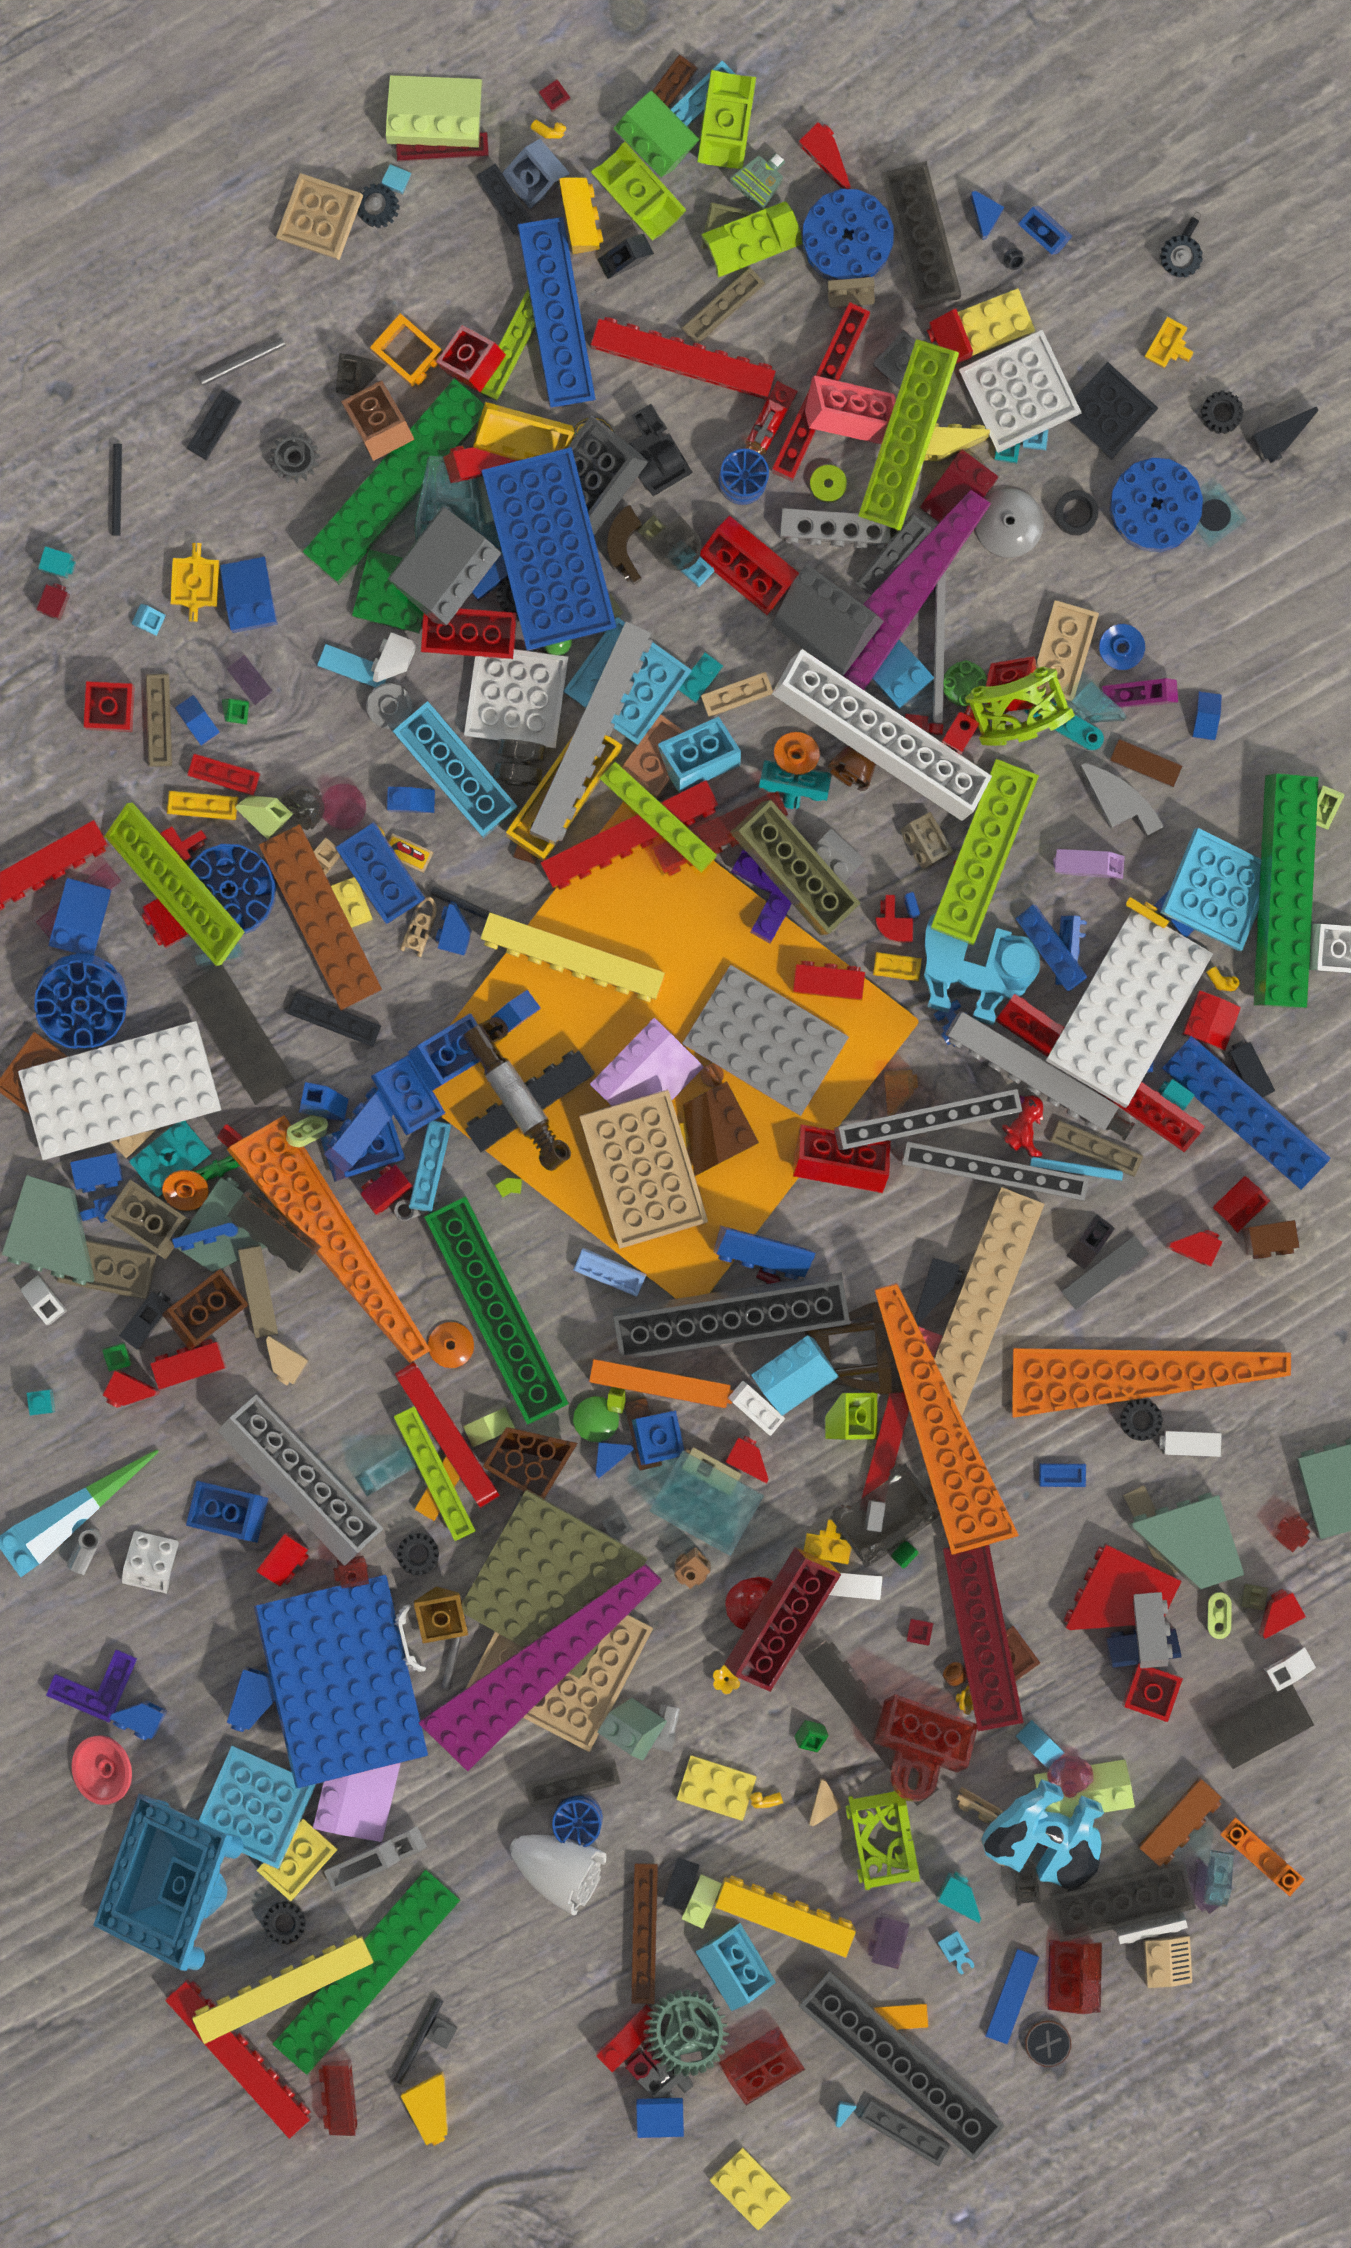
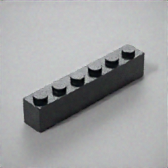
M571 1050L561 1057L563 1062L556 1066L552 1063L543 1070V1076L538 1079L534 1076L524 1083L538 1105H540L542 1111L595 1075L580 1051L575 1053ZM496 1102L485 1110L488 1113L481 1119L476 1116L466 1123L468 1128L465 1131L481 1153L519 1127L503 1103L499 1106Z

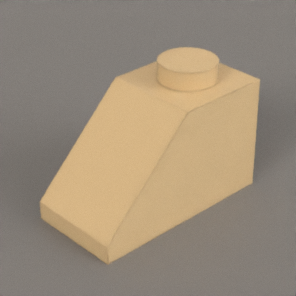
M268 1336L266 1343L273 1372L277 1374L276 1379L285 1385H288L289 1382L295 1384L309 1360L271 1336Z

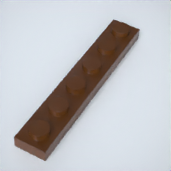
M635 1863L631 2004H655L658 1863Z

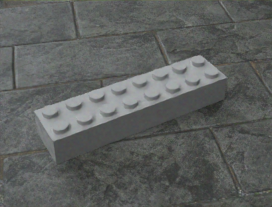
M257 1395L251 1398L217 1430L344 1566L383 1530L376 1520Z

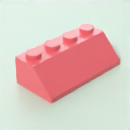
M813 376L805 409L808 426L815 430L882 444L896 399L892 393Z

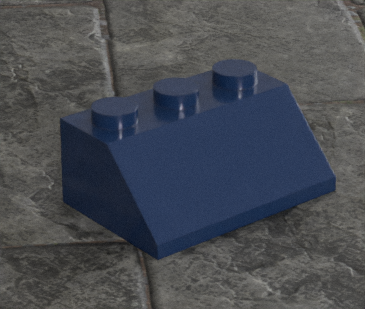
M1170 1627V1636H1166L1167 1644L1172 1645L1173 1658L1169 1659L1181 1658L1176 1628ZM1136 1628L1130 1634H1124V1631L1110 1632V1637H1105L1109 1665L1112 1668L1140 1664Z

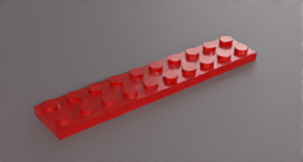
M1016 994L1012 996L995 1020L1046 1057L1049 1056L1065 1028ZM1142 1081L1126 1108L1101 1094L1183 1152L1190 1147L1205 1127L1195 1117L1185 1113L1178 1105L1171 1103L1162 1097L1159 1092L1152 1090L1142 1083Z

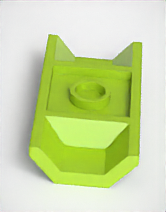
M716 70L710 71L697 163L732 169L743 168L756 77L723 73Z
M626 142L622 143L617 151L603 164L591 171L611 197L652 241L667 231L686 212L684 206Z
M786 201L701 234L702 239L709 247L718 278L802 245L800 228L793 210Z

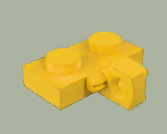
M1167 316L1147 351L1145 359L1165 369L1170 359L1176 361L1179 357L1189 362L1194 352L1184 347L1186 342L1182 340L1187 327Z
M828 1519L826 1531L820 1530L819 1535L806 1533L803 1551L823 1560L848 1564L852 1541L840 1539L841 1533H835L837 1521Z

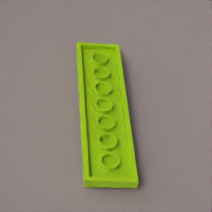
M916 339L858 517L901 530L959 352Z
M998 759L995 760L990 773L992 777L981 796L930 928L971 945L975 943L1039 777L1037 774Z
M127 803L104 837L216 966L222 965L245 933L244 930L134 803Z

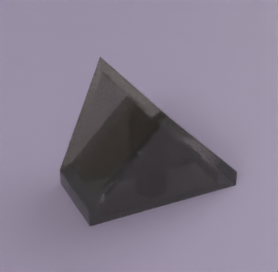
M339 353L336 393L354 395L362 391L387 365L362 356Z

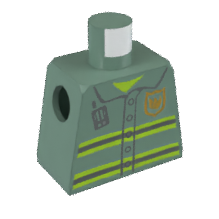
M776 153L767 162L762 157L757 156L730 178V184L760 210H764L783 181V176L778 170L785 161Z

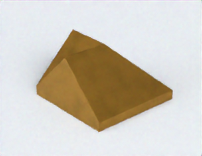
M436 1586L414 1600L423 1644L468 1636L461 1598L458 1592Z

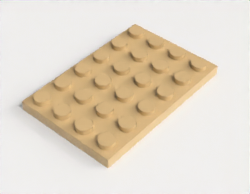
M668 1089L580 1115L619 1249L708 1222Z

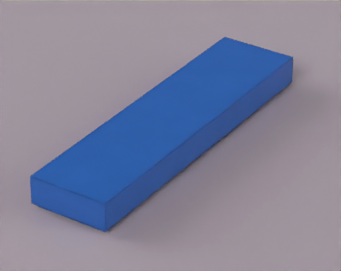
M1017 1948L988 2026L986 2037L1008 2044L1039 1956Z

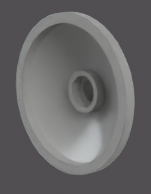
M1001 489L988 495L985 500L990 502L991 505L975 527L980 543L989 552L999 557L1014 558L1028 553L1036 546L1043 533L1044 518L1038 503L1029 494L1017 489ZM1008 517H1012L1014 519L1013 525H1008L1006 523V519Z

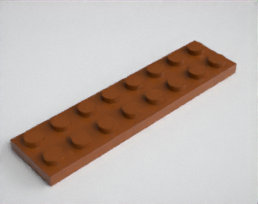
M299 824L259 844L340 1010L382 991V987L301 825Z

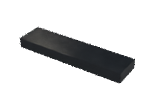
M296 992L287 1012L289 1015L374 1047L382 1027L379 1024Z

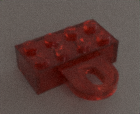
M897 1694L885 1699L874 1743L896 1751L891 1770V1784L895 1792L904 1800L910 1802L921 1801L929 1797L935 1790L941 1767L956 1773L968 1768L976 1737L977 1724ZM911 1768H916L920 1774L916 1790H911L908 1787Z

